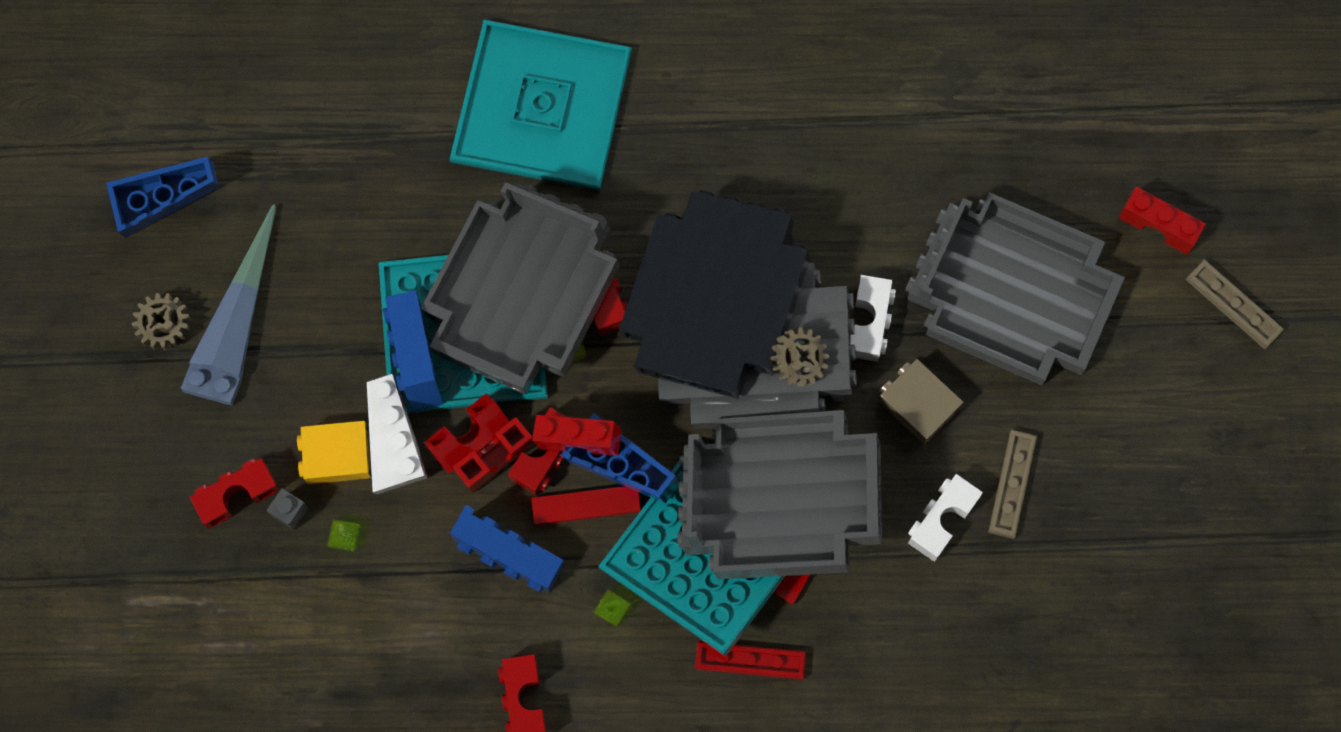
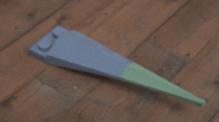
M275 205L271 206L189 362L190 366L181 386V390L184 393L233 406L242 381L259 285L276 214Z

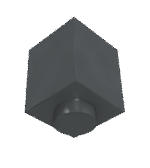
M281 488L267 509V512L273 518L295 531L309 510V507L303 501Z

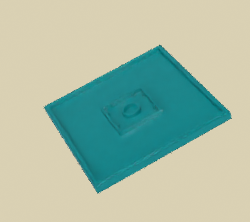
M483 20L450 155V162L600 191L632 47Z

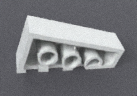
M390 374L367 382L373 493L378 495L427 479V473L401 391H399L396 377Z

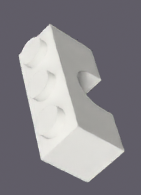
M865 275L860 277L855 307L868 310L872 314L874 321L867 326L855 325V335H850V344H855L856 358L878 362L880 354L885 355L888 339H884L883 334L884 329L889 330L892 314L887 313L888 304L893 305L896 289H891L892 280Z
M957 474L952 480L947 478L938 490L942 493L937 502L933 499L923 511L927 515L923 522L916 521L908 532L912 536L908 544L934 562L952 538V535L941 526L940 516L947 512H954L965 519L983 493Z

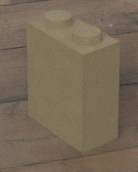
M916 359L912 364L907 362L897 372L900 376L894 382L889 380L879 390L881 395L878 402L925 445L960 410L963 401Z

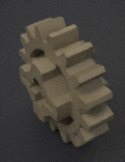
M156 293L155 300H151L147 296L145 297L146 305L138 304L141 311L140 313L133 312V316L138 321L133 322L132 326L134 329H138L134 334L138 339L142 338L141 342L145 346L151 344L153 350H157L158 346L161 345L164 350H167L169 343L174 347L177 346L176 339L185 340L182 332L190 331V327L185 322L191 321V317L185 314L188 309L185 305H181L182 302L179 298L176 297L172 301V296L167 293L164 299H162L161 295ZM177 315H178V322H177V326H176V325H175V319H176V317H177ZM148 318V325L145 328V321ZM161 319L165 321V323L161 324L158 323V321Z
M802 327L794 329V331L792 329L785 331V336L777 337L780 345L772 346V349L777 353L775 356L770 357V359L777 361V365L773 367V370H780L782 372L779 376L780 380L788 378L787 385L797 383L798 387H803L806 384H814L815 379L823 377L820 370L828 369V365L823 363V360L829 358V355L823 354V350L827 345H820L818 343L821 339L820 335L812 337L811 329L803 332ZM794 340H801L805 343L800 345L798 342H794ZM800 370L802 373L805 372L806 374L800 375L795 372Z

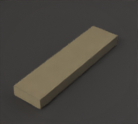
M1205 259L1186 278L1187 282L1263 349H1266L1284 330Z
M1010 430L988 533L1014 539L1016 536L1037 439L1036 435Z

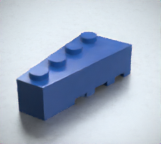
M208 156L106 183L118 233L125 238L220 188L214 163Z
M416 290L385 297L387 308H383V315L386 324L390 323L391 330L387 331L390 346L395 345L396 352L391 353L395 369L399 368L400 375L396 376L399 391H405L412 412L444 405L442 395L437 386L439 382L431 359L433 358L432 351L429 348L428 337H426L428 334Z
M596 414L590 417V419L602 420ZM622 434L618 456L592 454L589 450L578 447H567V451L561 454L567 462L663 503H666L679 487L680 480L676 475Z
M465 505L450 532L455 543L458 544L456 548L467 555H471L473 552L481 556L480 561L492 568L495 565L504 568L503 573L514 580H518L521 577L528 581V587L539 593L542 590L550 592L565 565L564 561L532 542L529 545L526 544L523 537L511 530L506 529L505 532L502 531V527L487 516L479 519L474 515V509Z

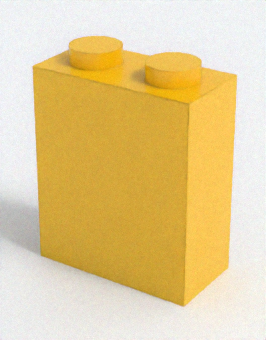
M365 421L301 427V435H297L298 451H302V461L298 462L300 477H303L307 484L372 478L369 430Z

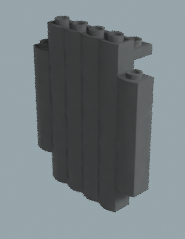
M505 182L501 189L505 199L502 208L490 201L483 203L477 200L428 293L421 311L426 317L441 323L429 346L435 355L527 395L540 367L565 377L620 265L613 253L606 250L599 252L610 231L605 217L597 213H585L581 207L573 203L569 205L561 203L560 199L556 196L538 193L534 187L528 184L522 186L518 183L511 185Z
M990 192L986 201L980 199L975 213L970 211L973 202L963 198L960 206L950 202L947 210L942 209L936 223L940 224L937 233L932 231L927 240L926 246L930 247L927 255L921 254L915 267L919 269L917 277L911 276L905 291L909 292L907 300L935 311V314L929 312L924 326L928 328L926 335L1041 386L1045 382L1053 363L1082 375L1125 278L1096 265L1105 242Z
M814 263L808 264L788 330L792 329L794 331V329L802 327L804 332L811 329L812 337L820 335L821 339L818 343L820 345H827L823 350V354H828L829 358L824 359L823 363L828 365V369L820 370L823 377L815 379L814 384H806L803 387H798L797 383L787 385L788 378L779 379L782 373L780 370L775 371L773 376L747 370L739 399L658 379L660 402L663 405L690 404L691 424L694 429L716 428V419L823 412L826 411L825 398L820 396H831L833 402H844V395H852V386H857L856 370H851V361L856 360L855 344H850V335H855L854 319L849 318V309H854L853 293L848 292L847 286L817 288V286H821V271L816 270ZM794 340V342H798L800 345L805 343L801 340ZM800 370L795 372L800 375L806 374L805 372L802 373Z
M844 410L716 419V429H712L713 444H704L699 434L688 435V445L684 446V455L680 456V469L683 472V480L679 481V493L683 497V504L678 508L679 521L682 522V531L678 532V545L684 550L686 555L714 554L709 557L710 571L714 572L718 579L849 572V546L882 544L880 441L877 433L848 435V421Z

